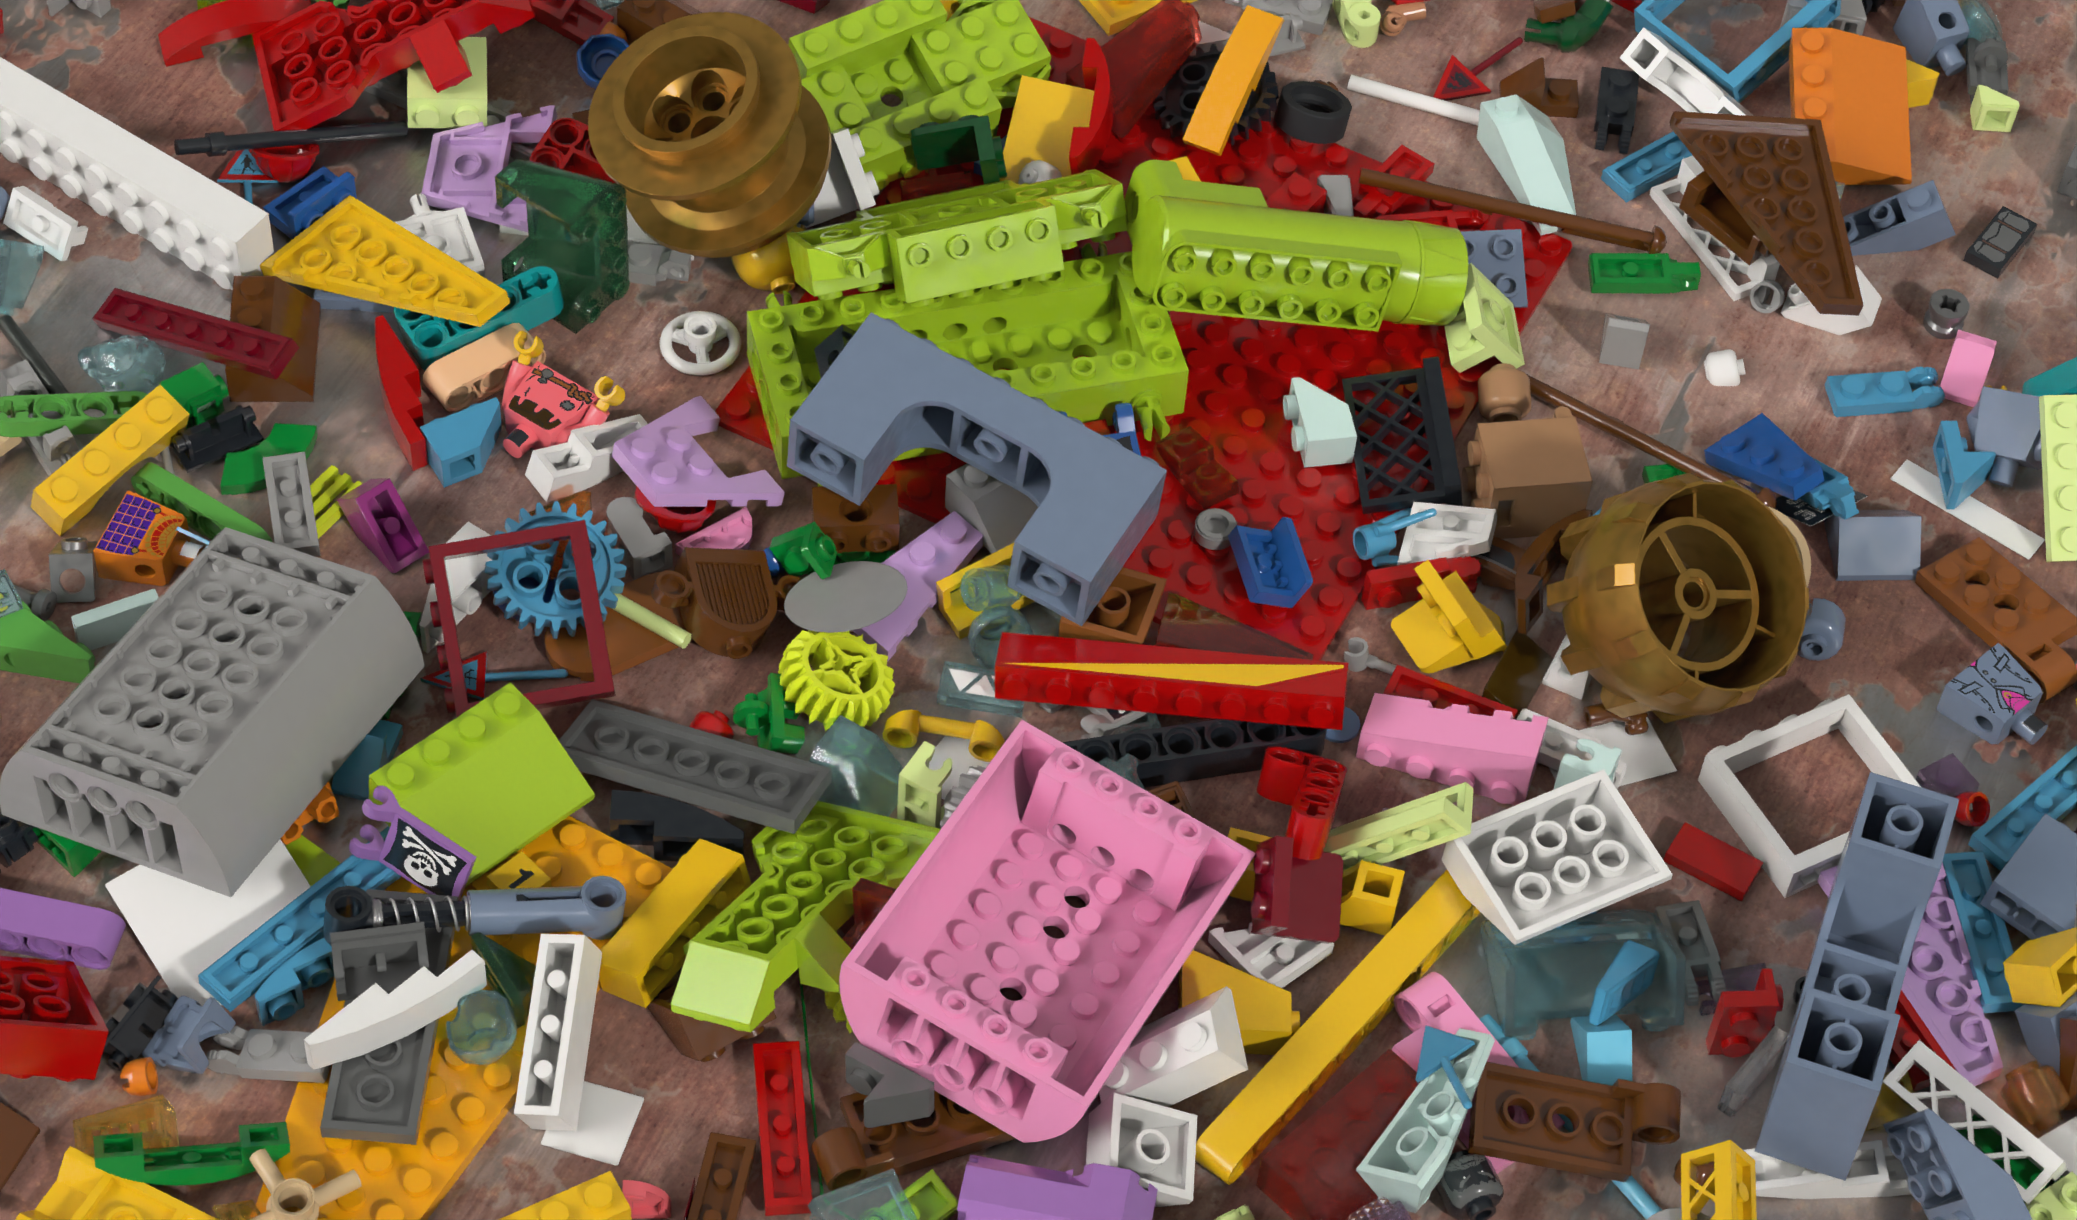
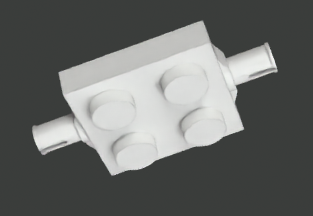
M419 194V201L417 195H413L410 198V204L415 215L395 223L481 276L485 275L484 262L464 207L447 211H431L424 194Z

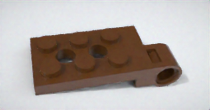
M1486 1062L1471 1101L1468 1153L1626 1182L1631 1176L1632 1141L1652 1145H1665L1674 1143L1680 1138L1681 1091L1677 1087L1665 1083L1643 1084L1617 1079L1610 1086ZM1516 1105L1523 1108L1528 1115L1529 1122L1527 1124H1519L1513 1121L1508 1114V1106ZM1554 1114H1562L1568 1117L1573 1124V1132L1565 1133L1557 1129L1553 1123L1552 1116Z
M935 1090L934 1111L930 1115L934 1119L932 1125L920 1128L914 1126L910 1121L867 1128L864 1126V1100L868 1095L856 1092L840 1097V1108L848 1127H839L823 1133L813 1142L812 1151L828 1190L833 1193H844L1016 1138L974 1113L962 1114L957 1112L953 1108L955 1102Z

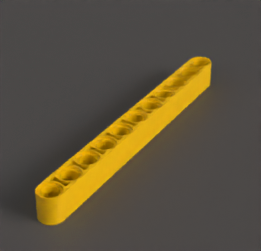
M1447 869L1202 1133L1196 1142L1195 1161L1227 1185L1234 1183L1395 1007V996L1417 982L1481 913L1463 896Z

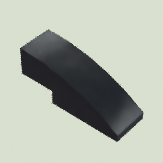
M612 790L609 818L610 837L626 845L654 846L655 860L679 861L700 838L743 854L744 857V831L726 820L696 806L671 798L643 792Z

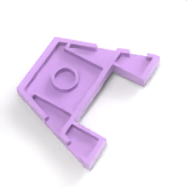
M555 105L541 107V113L523 118L521 112L508 115L505 122L484 127L483 122L434 133L421 193L426 196L428 205L444 210L464 207L467 216L528 233H537L542 207L539 195H503V177L505 171H507L512 143H539L549 126L557 120Z
M702 396L689 400L614 443L612 457L654 507H706L708 500H726L731 506H747L748 500H766V506L782 505L785 493L766 470L731 478L726 477L714 463L713 459L696 442L692 436L717 431L720 417Z

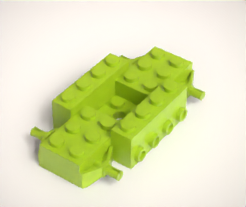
M884 0L789 38L788 46L799 66L802 86L811 92L820 104L829 123L830 132L848 128L850 135L858 134L865 152V156L859 158L864 173L872 172L879 191L885 188L891 181L901 177L911 178L923 171L918 170L909 133L912 129L918 128L921 124L927 122L942 124L957 121L959 118L967 115H977L979 117L988 115L992 137H996L1002 109L1015 106L1022 75L1049 80L1051 54L1019 0H957L959 7L948 21H946L948 13L940 0ZM893 94L898 96L902 103L891 107L885 105L881 98L884 95Z
M1092 169L1079 174L1031 184L1024 183L1018 185L1011 180H1004L856 211L857 218L852 221L801 232L793 231L786 235L795 282L814 297L818 296L819 300L839 298L843 296L842 291L858 288L860 292H868L882 288V284L894 283L898 298L905 303H910L912 307H921L933 304L935 297L950 295V298H964L973 295L974 289L989 286L990 290H1001L1012 287L1014 280L1028 278V281L1036 282L1050 279L1053 277L1052 272L1065 270L1062 250L1076 247L1079 240L1089 238L1093 242L1112 240L1116 237L1115 233L1128 229L1122 183L1096 169Z

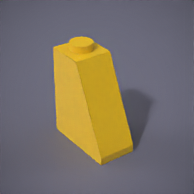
M1195 950L1191 952L1178 972V1010L1224 987L1232 990L1245 1054L1275 1055L1300 1028V1012L1292 1011L1291 992Z

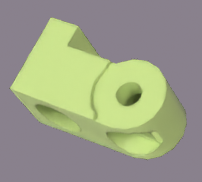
M1333 0L1332 7L1343 35L1352 46L1366 48L1373 45L1377 40L1381 14L1378 8L1371 4L1372 0Z

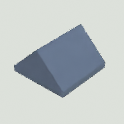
M1859 510L1858 514L1846 520L1834 515L1824 519L1836 581L1916 580L1917 571L1920 570L1922 516L1908 510Z

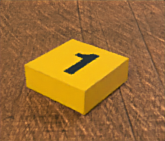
M522 851L487 876V885L491 889L552 887L551 878Z

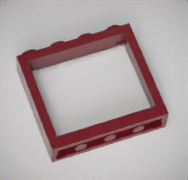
M585 520L428 546L430 558L423 559L422 561L426 584H435L437 601L430 602V611L434 628L442 627L444 644L437 645V653L441 671L449 670L452 687L444 688L448 714L456 712L458 717L481 701L469 703L445 560L571 539L595 681L524 693L523 695L537 710L616 696Z

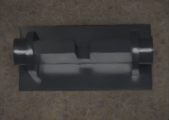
M241 405L236 406L234 410L215 417L216 422L213 424H209L206 421L187 430L181 429L178 431V436L172 438L173 442L170 444V447L187 473L224 458L227 453L238 452L264 440L253 423L256 421V416L250 405L244 408Z
M159 975L156 976L148 987L141 982L136 986L123 1003L129 1011L120 1022L111 1017L106 1023L109 1033L103 1051L110 1055L108 1062L118 1071H121L126 1063L137 1059L151 1041L150 1038L138 1030L142 1025L155 1035L157 1030L164 1026V1019L178 1000L177 996L171 991L163 990L161 993L154 988L161 979Z

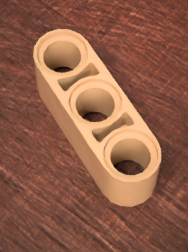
M520 323L506 325L438 359L426 369L422 381L446 411L450 413L461 411L504 389L512 361L518 360L520 354L514 347V337L522 330L528 334L524 345L525 350L533 345L534 338ZM544 349L538 357L531 359L530 365L533 366L537 361L544 364L546 360Z

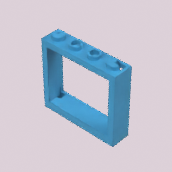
M1642 0V3L1634 9L1635 31L1638 34L1645 28L1661 36L1738 103H1741L1789 60L1792 28L1827 27L1840 15L1841 0H1805L1808 4L1729 74L1661 22L1685 0Z

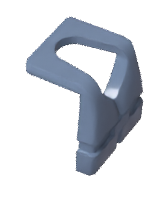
M183 995L178 998L164 1019L165 1027L157 1030L143 1051V1058L151 1057L154 1063L161 1067L167 1065L173 1070L203 1074L209 1065V1061L199 1042L214 1035L230 1033L236 1022L215 998L210 997L207 999L202 1007L198 1001Z

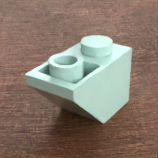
M1300 377L1292 378L1289 395H1284L1283 411L1285 419L1292 420V447L1295 452L1300 451L1304 467L1353 463L1357 434L1349 405Z

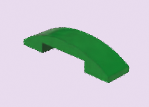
M274 1122L238 1125L239 1142L143 1149L142 1132L93 1136L95 1167L124 1179L156 1185H198L228 1180L256 1171L249 1159L254 1152L260 1149H266L274 1162L290 1153L287 1123Z

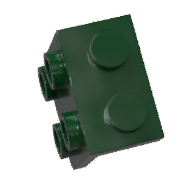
M967 115L959 118L957 121L942 124L927 122L909 132L918 170H929L980 160L984 185L999 182L1000 178L1007 177L1000 136L992 137L988 115L982 117Z

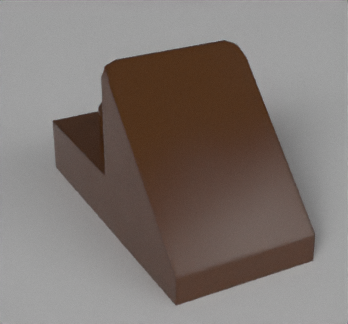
M1543 57L1500 80V98L1518 95L1549 117L1577 118L1579 110L1577 80L1545 78Z

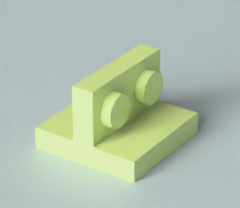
M1472 263L1468 264L1467 286L1462 305L1454 320L1444 326L1451 365L1461 373L1492 356H1495L1502 363L1513 365L1516 369L1525 365L1513 303Z

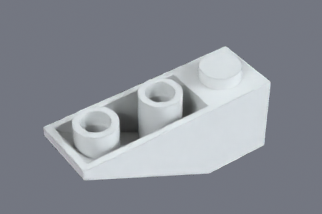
M468 521L446 543L491 535ZM487 553L445 560L456 625L467 614H473L479 608L483 598L491 591L487 590V580L492 575L485 573V564L488 561H492V559L487 557ZM435 584L430 585L420 622L422 650L427 654L439 642H444L442 627L434 628L430 611V602L437 601Z

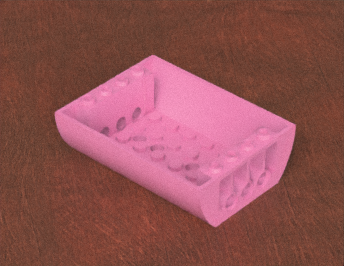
M1021 720L843 961L839 983L842 1005L848 1022L861 1045L934 1082V1090L1019 1141L1023 1143L1039 1142L1060 1136L1073 1128L1082 1119L1250 865L1256 853ZM1067 896L1079 897L1085 902L1086 907H1072L1064 898ZM1055 926L1063 931L1065 937L1060 939L1052 938L1045 933L1043 928ZM1002 988H1013L1022 995V999L1018 1001L1006 999L1000 990Z

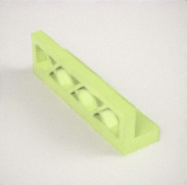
M1464 782L1331 829L1323 852L1339 854L1343 859V870L1355 866L1361 860L1382 865L1471 834L1474 788Z

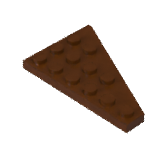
M1674 111L1669 121L1670 128L1820 314L1859 316L1864 305L1821 120Z

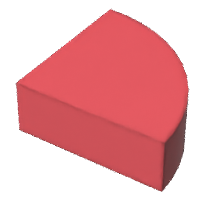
M623 1180L622 1192L631 1207L632 1219L671 1218V1199L665 1191L649 1183Z

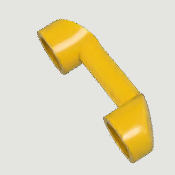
M912 709L903 710L890 716L886 720L883 730V739L888 744L897 748L913 747L917 742L919 732L970 739L968 747L970 754L976 759L985 762H991L1005 743L1001 733L993 725L983 720H977L975 723L922 715L918 710Z

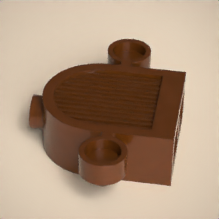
M684 547L674 570L663 571L657 576L652 586L651 594L653 599L663 607H680L684 627L687 632L692 634L691 638L699 646L720 656L741 659L759 647L777 610L785 611L784 603L789 591L802 579L797 576L787 575L782 577L777 585H774L765 551Z

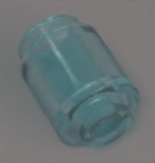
M1001 564L969 569L963 575L960 585L961 596L966 606L973 611H984L1009 607L1019 600L1022 594L1007 586L1010 566Z

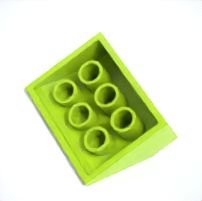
M511 682L369 775V799L374 804H383L373 797L374 789L380 785L387 787L392 791L401 808L476 856L466 886L595 799V793L541 713ZM392 822L385 823L390 827Z

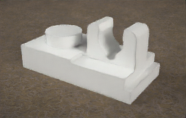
M27 187L13 188L3 224L60 261L67 260L71 247L84 244L88 232L86 226L77 227L78 221L57 209L52 203Z

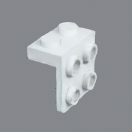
M848 128L831 132L832 150L824 184L814 202V223L805 226L806 228L856 209L864 210L876 205L873 196L879 194L877 183L871 171L864 173L859 159L865 156L862 143L857 133L850 135Z

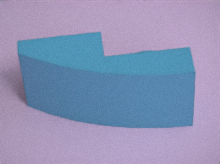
M325 937L312 943L285 961L267 978L254 996L258 1018L262 1026L275 1020H285L295 1014L297 1010L304 1008L302 991L309 987H319L334 976L332 946L325 940Z

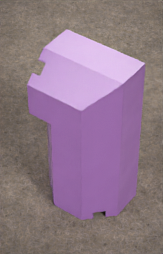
M970 1155L959 1195L957 1220H1153L1158 1189L1149 1183L1148 1191L1139 1185L1140 1176L1130 1169L1092 1163L1085 1165L1083 1173L1073 1177L1074 1169L1063 1172Z

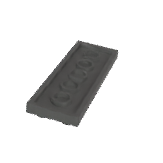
M594 699L588 703L559 740L579 771L792 834L796 833L831 783L832 768Z
M367 889L366 891L371 896V900L379 899L383 901V904H386L390 898L395 903H405L409 897L414 902H424L427 897H430L433 902L443 901L446 897L445 895ZM449 896L452 901H459L458 897ZM442 927L440 932L436 928H425L429 969L436 977L448 969L455 927ZM355 999L345 1000L344 1007ZM439 1018L404 1038L364 1055L332 1065L320 1126L322 1137L417 1145Z

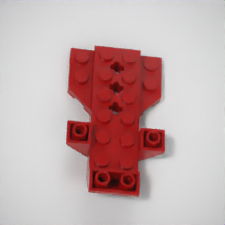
M320 0L252 34L274 131L307 130L329 118L336 117L343 111L353 107L367 86H372L379 80L401 69H406L419 60L437 93L458 85L463 80L472 76L466 52L459 43V40L471 34L479 33L492 24L496 26L500 34L523 25L526 21L536 17L531 0H374L362 7L349 5L347 9L336 8L332 2Z

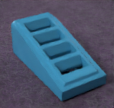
M1629 939L1623 944L1596 987L1588 1018L1590 1019L1589 1023L1596 1026L1600 1025L1651 986L1660 956L1658 951Z

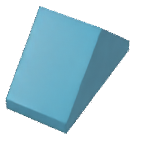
M1612 1015L1598 1026L1589 1023V1016L1572 1017L1570 1023L1582 1080L1610 1086L1617 1079L1633 1081L1632 1029L1617 1015Z

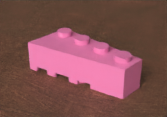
M1374 693L1360 733L1356 758L1365 760L1374 766H1385L1408 773L1418 779H1428L1451 787L1466 782L1474 788L1473 793L1492 798L1501 804L1517 805L1526 800L1537 766L1549 717L1533 715L1532 721L1529 722L1513 719L1512 712L1495 710L1493 716L1470 713L1469 706L1452 704L1451 707L1437 709L1433 708L1429 700Z

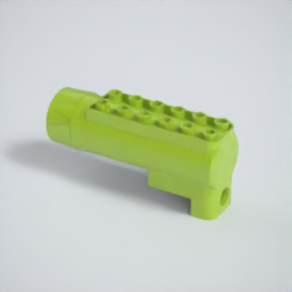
M1148 160L1138 165L1132 174L1124 200L1127 214V233L1132 243L1133 276L1136 286L1145 296H1152L1154 303L1163 310L1377 332L1382 320L1395 324L1446 326L1454 320L1460 310L1468 279V252L1465 239L1457 228L1412 220H1380L1270 208L1267 206L1260 188L1183 180L1177 163L1173 161Z

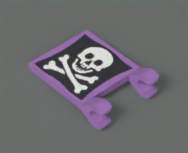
M383 785L377 786L374 789L373 797L383 804L376 805L370 799H366L363 802L362 811L366 817L372 820L392 822L386 840L384 842L378 829L370 824H365L360 830V836L367 839L370 843L364 844L357 838H352L349 844L350 852L361 859L381 862L428 894L456 896L460 901L476 856L401 808L390 789Z

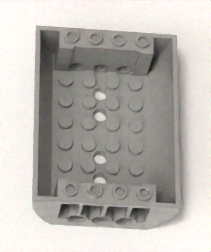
M225 527L6 764L0 779L1 814L232 897L362 742L366 734L373 729L424 668L422 651L417 637L398 603L376 576ZM233 638H237V639H235V640H233V641H231V642H226V641H229V640H231V639H233ZM183 694H187L186 696H184V697H182V698H180V699H169V698L180 697V696H182ZM157 723H161L160 725H158V726H156V727H154V728H143V727L153 726V725H155V724H157Z

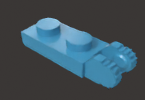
M1927 366L1925 368L1915 367L1908 372L1892 371L1827 376L1825 382V389L1836 417L1912 412L1913 409L1936 407L1945 400L1943 389L1933 385L1938 380L1937 371L1935 368Z

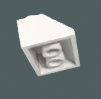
M1224 987L1142 1027L1099 1091L1101 1103L1115 1092L1169 1107L1248 1070L1232 990Z

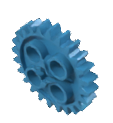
M554 501L552 512H546L540 502L536 504L535 515L533 516L524 508L520 509V523L507 518L505 520V530L507 533L585 520L604 622L607 616V610L604 606L616 608L618 598L615 594L622 593L625 584L619 578L625 577L627 566L618 564L623 560L624 549H612L617 543V534L603 535L607 522L604 520L593 525L591 523L593 511L591 510L582 517L576 516L577 507L574 503L569 507L567 513L561 512L558 501ZM496 530L494 535L504 534L505 532ZM569 539L566 546L562 566L558 572L552 599L549 603L543 601V596L548 585L550 571L553 568L560 541L549 542L551 547L546 550H537L532 546H525L487 553V557L492 559V561H488L485 564V573L492 575L487 580V590H499L494 595L493 604L495 606L508 604L504 613L505 619L518 614L520 616L518 628L521 630L529 622L534 623L535 636H539L544 627H550L553 639H557L559 629L562 627H566L571 637L575 636L577 624L580 623L586 629L581 598L574 601L567 600L560 593L565 589H574L579 592L574 557L572 556L571 539ZM530 577L537 580L540 585L534 589H526L518 581L522 578Z

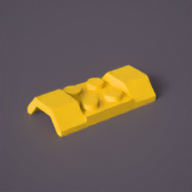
M70 1146L64 1153L55 1183L34 1210L19 1213L15 1220L219 1219L144 1182L124 1179L96 1168L94 1157Z

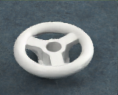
M708 311L688 312L674 318L663 329L660 337V350L667 363L676 370L689 375L705 376L718 373L729 367L736 360L741 349V338L735 325L727 318ZM727 336L729 339L728 350L721 358L710 362L708 352L712 349L713 344ZM672 341L688 346L690 351L696 354L697 363L688 362L680 358L672 348Z

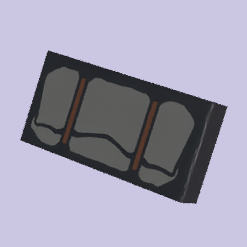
M2003 206L1966 251L1963 261L1998 279L2035 233L2037 223Z

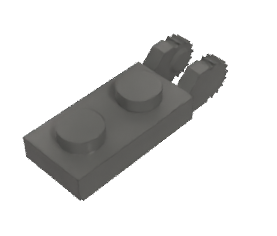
M1696 900L1655 907V920L1676 981L1680 980L1685 1003L1688 1007L1699 1004L1700 994L1695 978L1708 976L1711 995L1714 1001L1718 1002L1721 993L1726 991V986L1721 972V959L1700 901Z

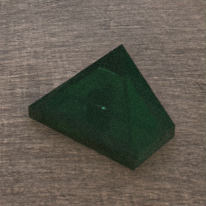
M480 932L471 935L472 950L485 961L488 985L515 1027L519 1028L525 1025L530 1010L536 966Z

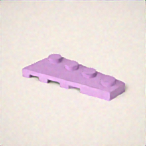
M953 511L886 559L882 564L895 568L906 579L908 587L906 597L901 605L884 619L852 631L858 636L863 634V640L867 644L877 643V653L888 656V662L896 653V646L905 636L909 637L918 626V620L928 607L932 608L938 601L936 582L965 568L983 546L984 535L957 512Z

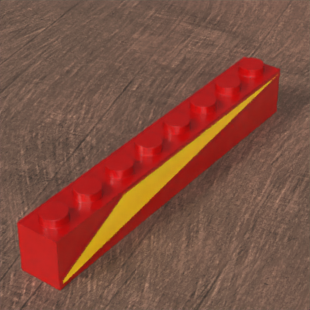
M1002 632L995 661V699L1342 730L1347 692L1348 663Z

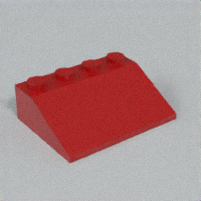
M0 956V1074H9L20 1079H27L32 1076L54 1077L66 1082H72L77 1079L95 1080L109 1030L73 961Z

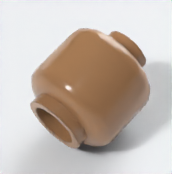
M1507 363L1494 365L1491 370L1485 372L1478 380L1480 414L1485 419L1490 420V423L1518 421L1526 417L1531 411V390L1528 375Z

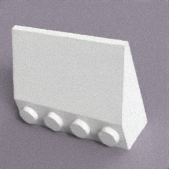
M1604 769L1471 823V834L1446 842L1442 856V862L1463 896L1514 945L1671 880L1673 876Z

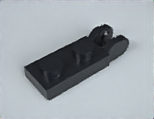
M1608 67L1601 68L1594 122V132H1596L1595 149L1604 150L1608 134L1620 135L1618 140L1619 153L1627 154L1629 151L1630 139L1635 124L1639 74L1635 71Z

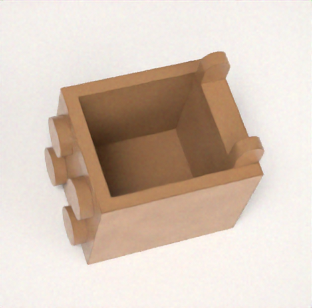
M1564 406L1556 408L1554 418L1477 423L1474 441L1468 442L1469 465L1462 470V483L1464 491L1471 493L1470 507L1496 509L1497 523L1493 536L1501 539L1539 536L1561 519L1586 509L1593 480L1575 416L1572 417L1569 408Z

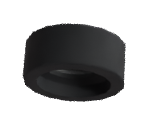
M1308 81L1291 82L1282 88L1274 119L1280 129L1296 139L1309 143L1329 144L1335 143L1344 137L1352 106L1347 97L1327 85Z

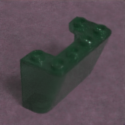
M522 158L516 159L495 176L497 205L504 208L516 197H519L526 201L528 238L501 259L503 282L537 266L552 268L557 274L564 301L562 311L552 319L577 334L587 324L594 323L602 311L611 303L623 298L630 286V281L628 280L629 254L625 188L616 183ZM524 256L520 267L514 271L515 265Z

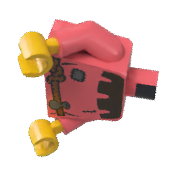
M522 330L514 337V347L520 354L518 360L512 361L503 392L501 410L505 415L506 431L509 434L503 440V446L511 456L521 458L530 448L536 450L568 442L571 430L603 424L610 414L608 411L609 406H617L624 401V389L616 385L608 395V391L613 386L614 381L608 376H604L596 382L594 394L539 361L533 366L530 365L531 359L538 357L542 353L544 345L542 340L535 336L533 345L525 350L524 345L528 334Z

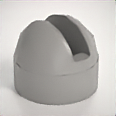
M1774 280L1761 281L1752 288L1750 293L1752 306L1761 313H1771L1777 310L1785 299V291L1782 285ZM1772 288L1774 290V294L1770 305L1765 302L1767 301Z

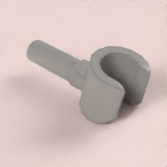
M1353 637L1348 640L1350 652L1344 651V662L1348 663L1349 670L1359 672L1369 667L1390 675L1393 674L1396 665L1370 655L1368 644L1364 639Z

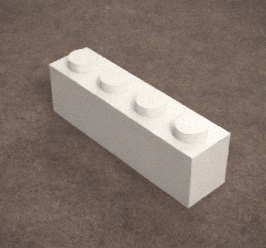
M541 934L514 1109V1115L531 1129L577 1131L602 959V951L586 935Z

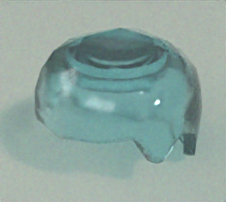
M999 605L984 610L971 622L967 639L973 656L984 671L995 674V661L1002 632L1034 635L1028 620L1018 609Z
M478 990L460 998L457 1002L458 1012L453 1021H447L446 1023L448 1044L452 1053L463 1062L469 1064L488 1065L496 1062L509 1052L517 1038L515 1014L508 999L499 992L492 990Z

